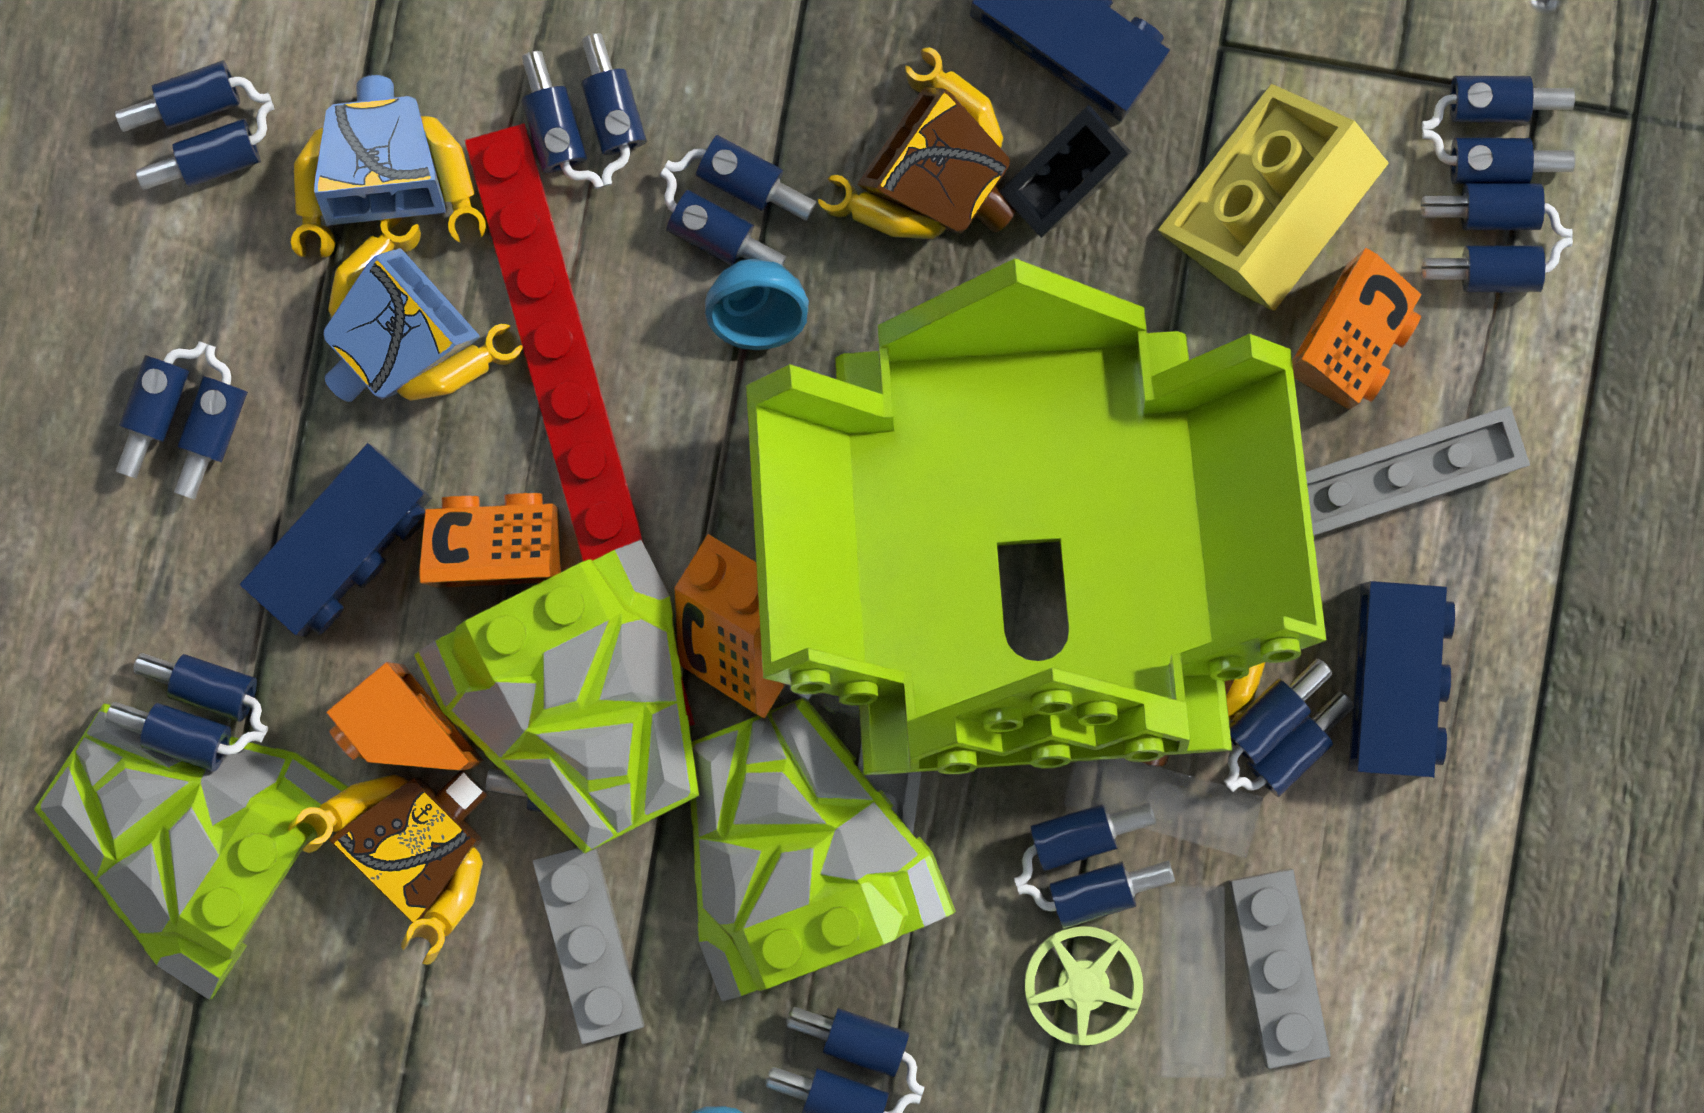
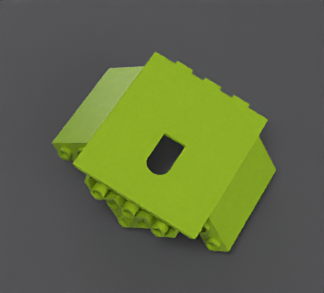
M1014 258L878 324L879 351L843 353L835 357L836 379L789 364L746 385L763 679L791 685V690L798 694L827 693L839 696V702L842 704L859 705L864 776L938 771L943 774H964L972 772L977 768L1028 764L1037 768H1055L1067 765L1073 761L1125 758L1132 762H1146L1159 759L1164 755L1232 751L1225 681L1243 678L1249 674L1250 667L1264 662L1282 663L1295 660L1301 656V649L1326 641L1291 349L1258 336L1247 334L1189 360L1186 334L1179 331L1147 333L1144 307ZM1060 541L1069 631L1068 641L1062 651L1053 658L1043 661L1026 660L1011 649L1005 636L997 546Z

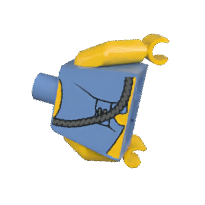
M371 75L360 79L356 84L357 102L333 104L326 110L324 127L314 131L294 162L296 215L302 216V225L293 232L291 247L300 257L306 256L305 239L311 231H315L320 236L321 257L327 258L332 254L335 247V238L331 230L326 227L328 225L445 213L444 201L451 202L453 213L448 221V230L457 242L460 243V239L455 230V223L458 217L463 214H471L478 219L481 237L484 236L486 230L485 219L477 209L472 208L469 199L470 196L474 195V190L462 147L437 118L421 116L415 98L410 96L394 98V84L387 77ZM322 215H323V217H324L326 226H325V225H321V216H322Z
M403 217L381 220L382 234L378 238L370 236L335 271L328 307L331 320L325 327L323 335L326 342L342 359L325 375V382L336 396L347 402H352L366 387L382 400L398 393L410 401L451 394L488 372L489 363L494 362L498 365L513 363L519 357L523 347L520 345L508 354H501L494 349L492 339L508 331L511 326L507 324H498L489 330L484 345L478 348L476 345H472L480 335L405 253L414 249L420 241L421 232L419 224L412 226L410 231L403 236H395L390 233L391 229Z

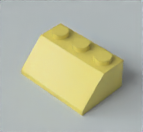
M1271 84L1158 231L1231 289L1275 311L1389 163L1354 120Z

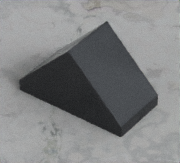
M1089 105L999 192L1042 238L1103 187L1132 151Z

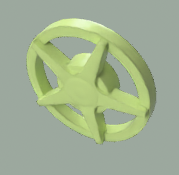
M1073 926L1052 934L1034 951L1026 969L1024 989L1027 1004L1032 1015L1046 1032L1066 1043L1094 1045L1114 1038L1132 1022L1142 1000L1143 977L1134 953L1116 935L1097 927ZM1077 936H1091L1105 940L1111 945L1093 962L1086 959L1074 960L1061 944V941ZM1054 947L1064 966L1058 979V986L1035 994V976L1038 966L1046 953ZM1118 950L1125 957L1131 970L1133 981L1131 999L1110 989L1109 979L1105 972ZM1063 999L1069 1007L1076 1010L1078 1034L1066 1032L1052 1024L1044 1016L1038 1003ZM1105 1001L1127 1007L1125 1013L1111 1027L1098 1033L1087 1034L1090 1011L1098 1008Z

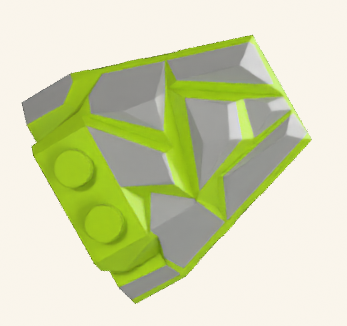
M642 540L615 549L594 561L589 559L578 563L467 619L456 626L455 631L433 641L414 654L441 711L584 854L699 796L689 720L686 715L681 682V665L677 655L672 620L671 597Z
M805 697L769 711L765 718L758 715L692 742L699 796L690 800L693 825L698 936L700 947L721 1001L737 998L756 990H766L885 945L904 934L923 928L956 912L933 852L921 837L916 839L891 809L894 806L882 790L877 792L854 764L856 758Z
M103 703L34 810L80 869L99 890L117 916L143 946L154 963L199 994L211 1000L247 947V945L242 943L298 858L307 842L317 838V832L312 825L300 823L293 830L289 831V824L304 809L309 807L319 808L321 804L350 786L299 753L281 748L274 749L251 742L247 743L240 752L225 755L223 762L215 772L141 748L140 733L107 722V711L111 704ZM231 736L229 745L235 744L239 738Z

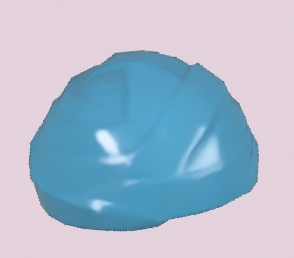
M747 259L725 269L718 276L707 293L705 315L708 326L726 343L742 349L766 350L782 346L792 341L802 332L807 323L809 300L800 281L781 264L758 259Z

